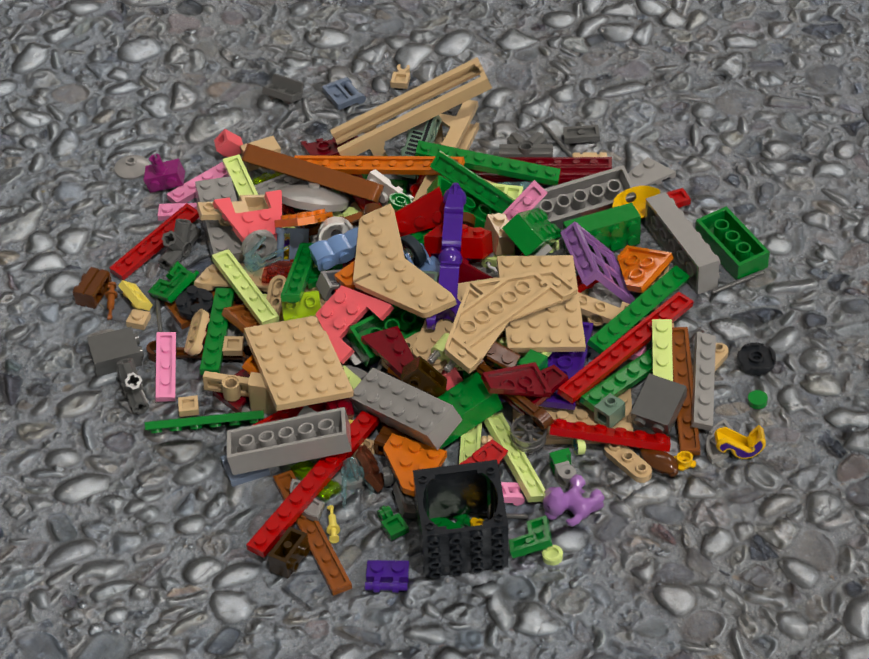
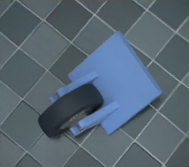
M405 235L401 238L405 259L422 271L440 272L438 258L433 255L429 257L422 243H419L411 235Z

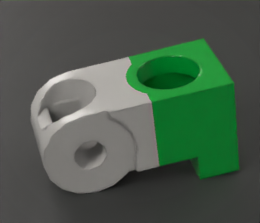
M569 448L549 453V465L560 487L569 489L571 485L570 479L576 474V469L571 466V452Z

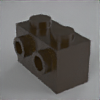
M421 356L403 367L401 381L436 398L446 392L447 378Z
M289 526L268 554L270 572L287 579L293 572H296L299 563L304 557H307L310 551L307 533Z

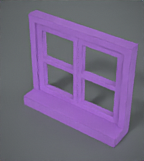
M575 221L560 232L570 255H573L574 264L582 283L588 286L594 280H597L625 303L631 304L635 300L632 292L628 291L619 263L609 248ZM588 243L593 247L595 254L590 250ZM602 255L607 258L609 265L605 263ZM598 265L602 267L604 274L600 272ZM612 276L616 278L619 286L614 283Z

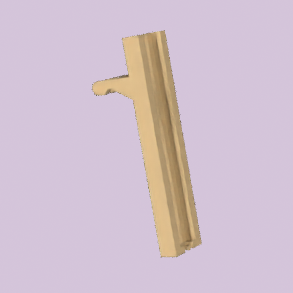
M478 57L330 131L337 145L364 132V135L337 148L341 156H357L369 149L374 156H387L384 149L385 141L492 89V86ZM478 75L481 76V77H479V78H477V79H475V80H473V81H471V82H469V83H467V84H465V85H463V86H461V87H459V88H457V89H454V90H452V91H450V92H448V93H446V94H444V95H442V96H440V97H438V98H436V99H434V100H432V101H430V102H428V103H426V104H424V105H422V106H420V107H418V108H416V109H414V110H412V111H410V112H408V113H406V114H404V115H402V116H400V117H398V118H396V119H394V120H392V121H390V122H388V123H386V124H384V125H382V126L376 128L377 125H379V124H381V123H383V122H385V121H387V120H389V119H391V118H393V117H395V116H397V115H399V114H401V113H403V112H405V111H407V110H409V109H411V108H413V107H415V106H417V105H419V104H421V103H423V102H425V101H427V100H429V99H431V98H433V97H435V96H437V95H439V94H441V93H443V92H445V91H447V90H449V89H451V88H453V87H455V86H457V85H459V84H461V83H463V82H466V81H468V80H470V79H472V78H474V77H476V76H478Z
M468 100L463 102L456 116L439 114L442 121L434 144L469 150L479 130V123L476 122L475 125L470 124L479 107L478 101ZM442 125L449 128L446 137H443ZM438 175L425 176L413 201L427 194L428 187Z

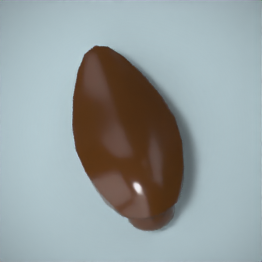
M641 448L643 459L651 466L652 470L668 474L670 477L678 474V462L671 454L664 451Z

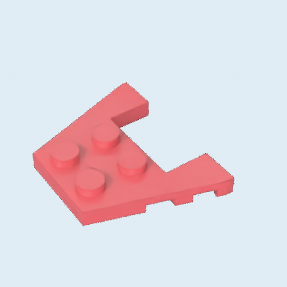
M281 190L265 192L264 198L269 209L235 213L230 197L213 201L214 208H218L222 213V218L230 223L233 227V232L241 242L249 234L257 230L270 231L277 241L274 220L281 219L280 216L282 215Z
M341 285L318 310L316 316L323 330L327 332L340 362L344 364L355 352L342 340L348 333L349 327L356 324L368 310H371L383 321L394 307L389 303Z

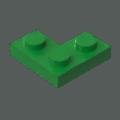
M181 268L170 282L159 279L148 293L153 298L172 303L191 284V281L196 276L192 271Z
M546 515L527 521L528 534L509 540L512 558L522 557L553 546L549 521Z

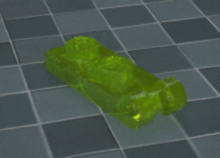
M307 460L298 462L290 468L295 477L302 481L315 464ZM331 479L317 496L326 502L331 498V495L342 491L341 486L338 482Z

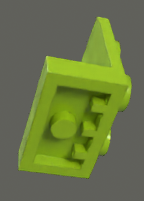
M318 290L304 292L301 302H281L284 321L316 316V313L321 308Z

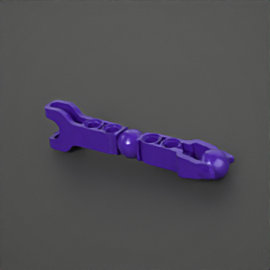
M456 182L445 191L443 196L445 208L442 247L438 261L440 264L439 284L452 293L457 305L426 318V329L435 330L436 324L440 319H448L454 323L461 304L457 294L459 267L463 260L461 255L463 207L466 204L467 197L459 183Z

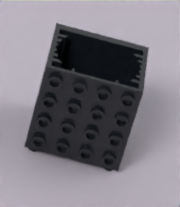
M497 460L413 470L415 514L425 578L436 579L446 575L459 576L462 573H480L485 570L498 571L508 568V520ZM486 511L488 521H483V525L447 529L446 526L438 527L430 520V518Z

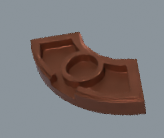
M363 444L355 456L363 467L364 478L378 493L384 486L383 474L379 473L380 469L376 458L369 448Z

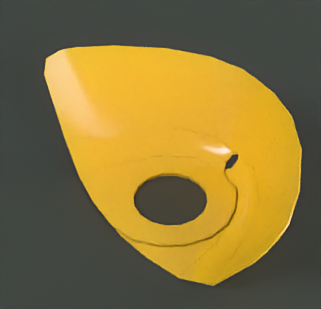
M643 185L626 189L614 198L612 208L628 204L626 196L628 193L634 192L636 198L630 203H633L641 218H643L646 213V198L660 194V190Z

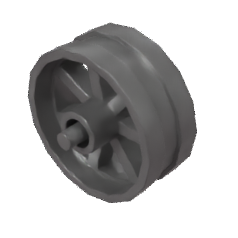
M522 415L516 418L511 425V443L522 452H535L546 443L547 429H540L529 415Z

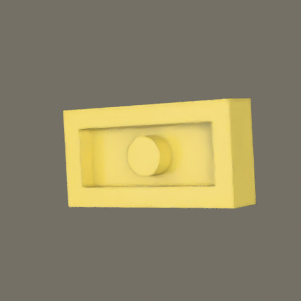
M122 280L118 286L123 291L122 294L132 302L131 305L137 310L144 309L150 311L153 304L134 283Z

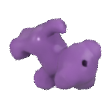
M577 474L570 479L571 485L567 492L564 493L561 487H550L545 490L543 507L545 509L544 514L548 520L557 519L558 516L568 509L573 513L574 518L567 519L566 523L573 527L579 524L581 520H585L592 512L603 508L605 498L600 490L595 489L592 491L589 498L582 496L585 492L582 487L586 483L583 477Z

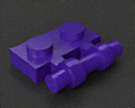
M367 560L365 590H373L374 593H380V591H392V593L408 591L409 561Z

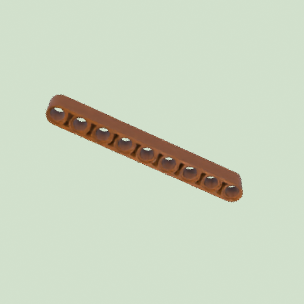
M248 143L242 157V161L310 183H317L320 186L375 203H379L384 185Z

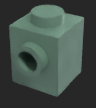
M611 393L594 406V420L601 425H605L607 428H612L625 417V402Z

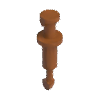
M109 282L107 285L109 290L105 292L107 309L109 310L107 320L113 318L112 310H114L115 299L118 297V293L114 291L117 287L115 282Z

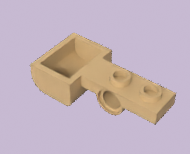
M240 195L239 201L232 202L235 213L269 209L264 195ZM213 202L197 203L200 220H219L220 225L230 226V223L222 218V213L218 208H214Z
M578 292L581 314L588 316V322L594 323V326L609 323L630 305L622 301L620 307Z
M204 372V390L222 392L225 400L231 402L238 400L241 396L249 397L251 411L264 410L266 414L278 412L275 409L261 373L251 372L249 378L217 372Z

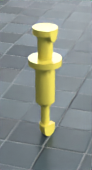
M329 505L327 506V509L330 511L328 515L329 525L326 531L331 535L329 541L337 543L339 542L337 534L340 532V526L337 525L336 515L333 512L334 506Z

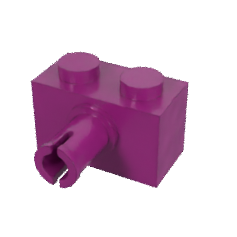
M157 153L156 157L154 154L149 157L152 165L145 167L144 182L150 193L184 185L185 170L179 158L162 162L160 155Z

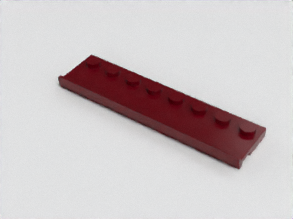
M504 157L561 169L558 185L612 169V157ZM469 169L481 178L497 184L530 185L533 182Z

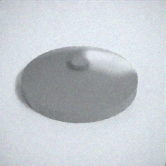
M317 183L289 185L277 189L282 191L283 204L298 209L310 211L325 209V212H337L346 210L349 205V198L346 195L333 189L322 187Z

